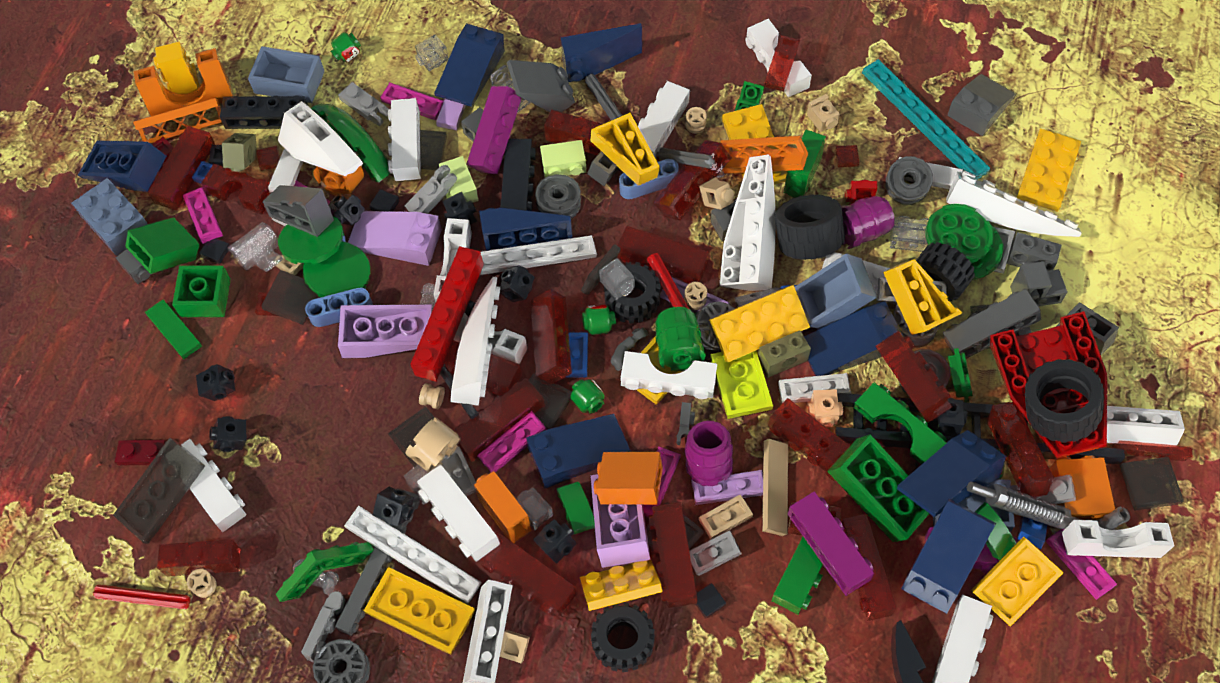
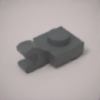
M682 402L680 427L676 439L677 445L681 444L683 437H687L690 431L689 425L694 426L695 412H691V403Z

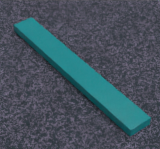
M879 59L863 68L862 74L958 169L974 174L976 180L989 172L990 167Z

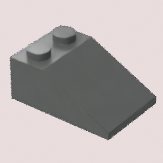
M509 60L507 62L516 95L556 116L575 103L573 89L567 79L568 74L562 67L559 68L552 63L517 60Z
M980 74L964 86L952 100L947 116L984 136L1014 99L1016 93Z

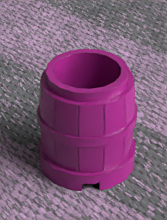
M872 196L857 200L848 206H841L845 234L844 244L848 245L847 249L858 247L861 243L876 240L878 237L889 233L894 227L895 219L892 207L883 197Z
M703 421L692 427L687 435L685 447L687 474L689 473L692 480L702 486H716L718 482L724 479L726 481L730 477L733 467V445L730 433L723 425L715 421Z

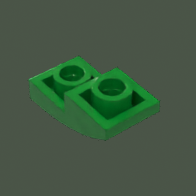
M744 81L734 111L759 105L764 92V86Z
M575 482L557 488V495L574 534L595 528L594 516L580 483Z
M984 502L975 512L996 523L986 544L992 556L1001 560L1017 543L997 513L988 503Z

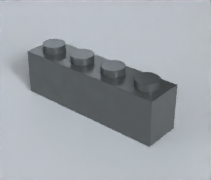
M1026 289L1014 292L1007 299L991 304L986 310L970 315L965 321L949 326L943 331L945 342L953 355H955L954 349L959 348V353H965V358L967 359L990 347V335L1012 329L1017 333L1040 321V308Z

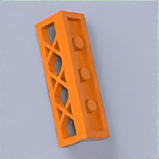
M216 97L136 120L133 123L135 129L139 130L142 141L153 143L162 137L167 139L221 123V107ZM216 107L219 119L211 121L203 117L207 109ZM190 114L199 117L197 124L192 127L183 123L186 116ZM202 119L207 121L205 123L200 124ZM173 120L179 123L177 130L169 132L163 129L166 121ZM182 125L185 126V127H187V128H185V129H181V130H180V128H181ZM153 126L159 129L156 137L147 139L143 128ZM161 131L167 133V134H164V135L159 136L160 133H161Z
M800 136L721 140L719 144L725 155L721 167L724 173H745L749 157L762 155L771 156L772 171L803 170L808 156V151ZM787 144H796L797 148H792ZM767 145L775 146V147H777L778 149H772V148L768 147ZM749 146H752V147H755V148H757V149H759V150H752V149H750V148H748V147H749ZM733 147L739 151H730L729 148Z

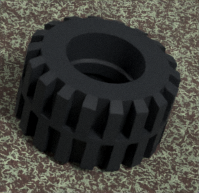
M940 242L930 243L916 260L933 281L945 282L948 301L957 300L975 276L973 272L974 267L969 259L948 244Z
M626 262V266L620 264L617 266V270L612 269L610 271V276L607 275L606 283H604L605 304L609 307L610 311H614L615 318L620 317L621 322L629 320V323L634 324V320H638L640 323L643 322V318L649 319L651 312L655 314L660 303V280L656 277L653 269L649 271V266L644 265L642 267L639 262H636L635 265H631V262ZM632 287L644 292L636 298H628L621 294L623 290Z
M624 602L623 606L614 604L611 609L607 606L603 609L602 614L598 613L596 622L592 624L591 640L597 659L601 660L605 667L610 666L611 670L616 672L617 669H622V672H628L629 668L636 670L639 664L644 665L647 662V657H650L652 654L655 637L651 618H647L648 614L644 610L642 612L639 611V606L635 604L633 607H629L627 602ZM622 625L629 626L637 632L638 640L628 649L615 648L608 641V635L612 629Z

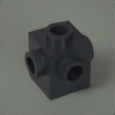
M462 191L443 201L447 211L444 214L446 220L447 218L469 220L470 225L477 222L474 215L477 210L471 200L467 201Z
M338 193L329 203L332 216L336 217L341 225L355 224L365 211L364 207L360 204V199L354 194Z
M520 265L507 268L502 273L501 282L498 286L500 287V294L512 303L526 300L532 290L535 277L525 267Z
M212 365L209 369L196 375L198 395L217 401L236 391L233 370L221 365Z
M953 398L938 399L936 406L931 409V421H934L935 431L940 432L944 436L955 437L961 433L967 421V410H963V400H955Z
M230 416L217 418L215 425L210 427L209 439L213 441V449H220L223 452L242 450L247 441L246 419H234Z
M389 486L377 494L372 515L384 520L389 525L399 526L413 515L414 507L412 505L414 497L406 494L402 489H395Z
M555 519L547 524L533 539L556 564L578 544L571 537L574 532L565 523L560 526Z

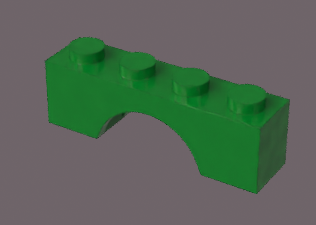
M873 382L855 402L854 408L871 423L883 419L895 420L901 423L908 430L911 437L909 455L922 465L946 444L947 439L940 432H933L928 428V423L921 416L917 415L915 417L909 412L910 408L902 400L896 401L890 396L891 392L882 384L878 386Z

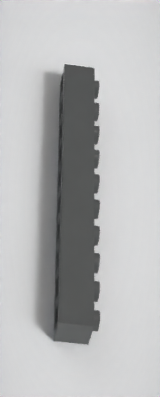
M404 490L406 494L414 497L412 506L414 510L417 509L420 504L418 496ZM413 515L399 526L392 527L405 534L408 522H411ZM376 547L335 626L338 631L350 636L358 630V623L365 616L363 610L377 588L381 577L386 572L387 564L393 559Z

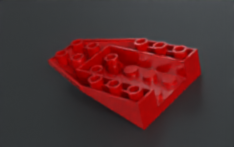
M1084 311L1060 317V326L1016 336L1013 329L990 335V348L1010 399L1027 421L1025 385L1028 382V377L1037 367L1057 359H1070L1091 367L1096 375L1100 377L1104 389L1102 420L1098 424L1097 429L1086 438H1081L1074 442L1052 441L1041 436L1038 432L1037 434L1056 458L1107 446V371ZM1061 388L1048 392L1042 397L1040 403L1053 412L1064 414L1080 410L1088 403V400L1076 390Z

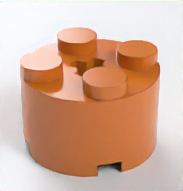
M318 166L313 171L317 182L320 183L322 181L326 185L324 189L334 196L338 193L351 194L364 178L361 166L355 172L346 176Z

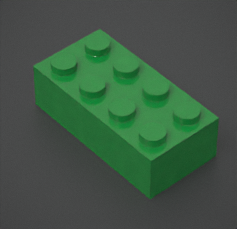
M871 435L856 439L827 471L892 542L907 540L929 515L926 510L897 490L898 485L908 475Z

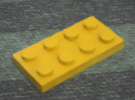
M762 104L722 114V121L729 140L774 137ZM767 145L768 147H770V148H772V149H778V148L775 147V146ZM749 146V147H748V148H750V149H752V150H759V149H757V148H755V147H752V146ZM773 171L774 185L786 181L787 171Z
M1040 128L1017 198L1058 212L1081 141Z
M794 285L709 319L726 362L754 352L759 347L794 332L810 328Z
M388 567L363 611L452 655L475 613V608Z

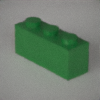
M802 537L771 600L797 615L801 608L807 609L813 597L809 595L812 587L817 589L823 577L819 572L822 566H824L804 537Z

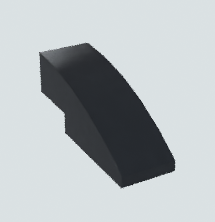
M900 620L892 628L891 639L892 664L896 682L923 683L919 673L926 666L904 624Z

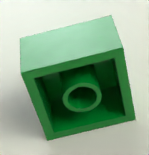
M179 266L172 305L180 317H225L231 278L224 266Z

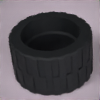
M814 194L799 196L784 202L775 212L779 248L788 257L801 260L823 258L841 248V245L845 242L841 205L832 197Z
M1057 359L1037 367L1030 374L1025 385L1026 413L1032 428L1041 436L1052 441L1074 442L1089 436L1091 432L1097 429L1098 424L1102 420L1104 389L1100 377L1096 375L1091 367L1070 359ZM1067 388L1083 394L1087 398L1088 403L1076 412L1063 414L1047 409L1040 403V400L1050 391Z

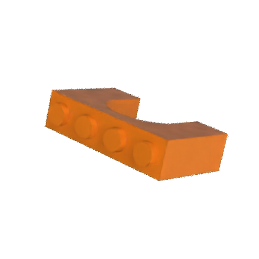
M216 48L195 54L203 81L195 91L190 93L178 94L165 88L155 66L133 71L135 84L150 116L216 97L220 104L223 97L233 96L231 85Z

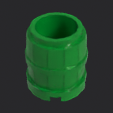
M672 307L662 311L655 323V339L659 348L658 358L661 367L665 369V366L671 368V371L677 372L687 370L694 361L701 360L703 362L705 351L701 343V330L695 314L685 307Z

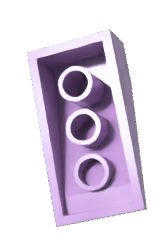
M364 211L359 221L355 223L348 243L358 247L364 253L429 266L442 229L439 218L436 215L421 212Z
M432 305L341 306L338 347L342 358H366L417 349L432 313Z
M598 474L591 475L596 545L602 568L650 560L643 505L600 504L598 495L594 494V481L598 480Z

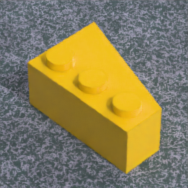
M180 41L155 47L156 57H153L157 69H161L160 73L163 82H168V90L178 94L195 91L199 87L196 67L194 63L190 64L191 58L186 56V50Z
M631 113L591 129L590 141L638 186L658 177L660 166Z
M915 259L901 263L883 272L912 335L925 332L962 314L958 308H955L948 301V296L944 292H940L932 283L933 279Z

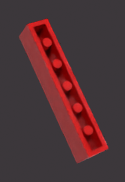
M459 246L411 361V367L415 376L437 382L484 266L481 251Z

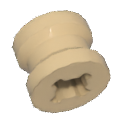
M692 107L687 111L686 129L689 132L697 134L705 130L706 111L700 107Z
M692 282L685 288L684 300L690 309L699 310L706 304L707 288L700 282Z
M425 383L420 392L419 404L424 406L429 404L432 408L439 409L445 394L444 387L438 386L435 388L431 384Z
M204 569L192 571L187 578L188 588L200 598L211 596L217 587L215 578Z

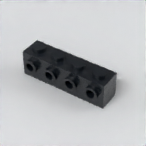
M298 95L223 97L220 119L225 129H281L285 112L301 101L307 106L308 103L305 96Z

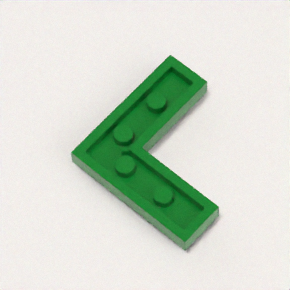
M354 542L348 546L340 547L336 545L330 549H314L306 555L307 558L294 569L295 572L283 582V586L276 593L279 602L300 598L324 570L362 564L374 550L369 542Z

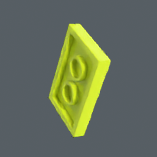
M757 351L730 362L725 361L722 352L710 355L711 363L717 364L716 380L727 419L773 409Z

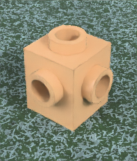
M837 389L813 390L811 403H808V416L813 417V425L831 427L837 424L839 416L843 415L842 402H838Z

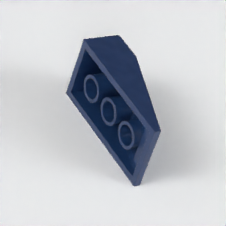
M466 23L457 38L434 92L435 96L472 107L505 52L504 34Z
M641 23L561 37L563 67L568 74V82L584 80L586 76L601 73L642 53Z
M97 140L78 176L100 183L108 178L116 187L148 192L154 184L158 171L163 167L166 155L149 142Z
M489 208L480 211L486 251L572 238L570 216L508 208Z
M886 301L865 307L804 336L811 348L808 362L815 376L831 375L898 352L905 339Z
M615 414L548 429L526 438L529 452L545 489L597 469L598 462L602 461L603 452H631Z
M967 430L947 442L898 485L897 490L935 517L943 511L949 499L959 503L974 494L967 491L969 482L986 487L999 479L1006 456Z
M949 499L901 589L947 614L996 523Z

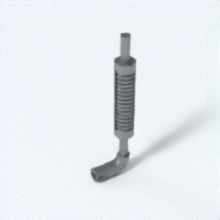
M969 482L967 485V491L986 497L987 503L991 506L1059 529H1065L1073 520H1082L1071 516V511L1068 508L998 484H993L989 488L973 482ZM1120 506L1111 513L1093 521H1098V525L1101 528L1114 530L1120 524L1129 521L1130 515L1124 507Z

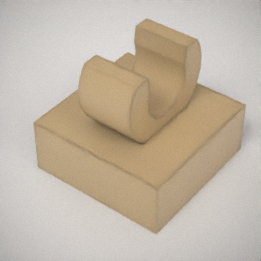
M505 630L500 657L522 663L530 637Z

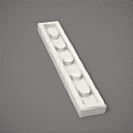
M592 235L482 251L481 256L484 266L480 275L503 272L507 268L519 265L530 268L596 258L597 252Z
M360 506L356 508L344 525L349 531L467 605L481 585V582L383 520L373 516Z

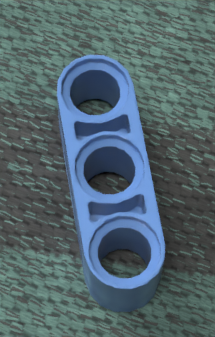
M673 159L657 162L660 166L658 177L639 186L623 173L619 178L620 195L625 199H633L675 185L678 181V163Z
M356 288L313 299L307 303L305 311L312 325L323 327L340 322V309H336L339 306L373 305L366 289Z

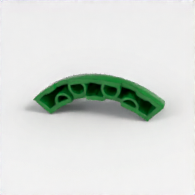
M318 104L310 108L340 136L354 153H358V157L363 163L362 167L372 181L380 182L390 174L389 160L366 130L351 115L332 104Z

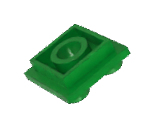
M959 348L954 349L955 355L948 356L956 398L964 397V402H969L968 397L973 396L965 353H959Z

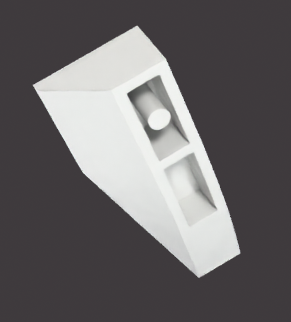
M302 101L284 113L278 142L295 159L343 176L355 172L363 164L340 136Z
M770 155L749 157L723 244L721 287L748 291L772 288L776 224L774 216V180Z
M957 171L946 198L947 203L964 204L973 207L986 220L1009 228L1053 236L1080 237L1082 232L1078 228L1077 223L1069 219L1063 221L1057 218L1058 215L1051 211L1038 209L1036 205L1030 202H1024L1012 194L995 188V184L984 179L983 182L976 180V176L970 172L963 171V173Z
M492 277L481 293L464 328L457 353L451 402L479 406L480 397H485L492 344L488 343V338H493L495 324H491V318L496 319L498 306L494 305V300H499L500 287L496 286L497 277Z

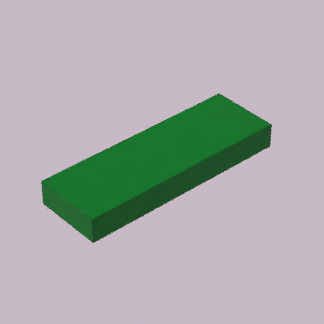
M161 300L145 312L183 360L202 347L200 342L164 300Z

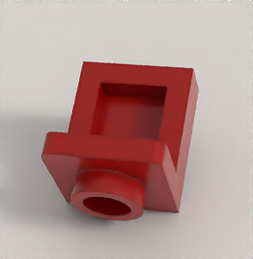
M851 181L849 189L845 190V202H849L850 205L856 200L875 196L877 181Z

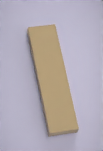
M767 439L764 441L763 531L784 536L787 535L788 444Z

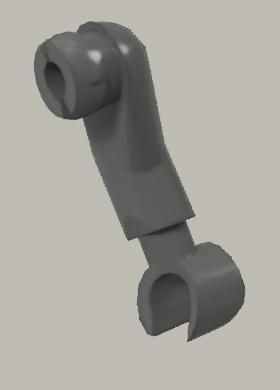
M645 328L633 330V336H629L617 346L611 358V364L614 365L617 371L622 370L625 351H629L639 339L649 335Z

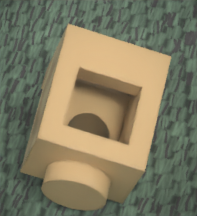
M827 94L809 102L807 116L820 132L834 128L838 124L840 115L828 100L829 96Z
M715 177L699 186L704 205L707 207L721 210L734 202V192L729 186V182L719 181Z

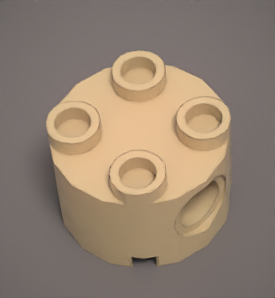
M434 417V420L431 419L413 439L416 445L414 448L409 445L406 455L424 470L430 472L440 464H443L442 460L445 455L450 457L455 452L460 438L457 433L437 417Z

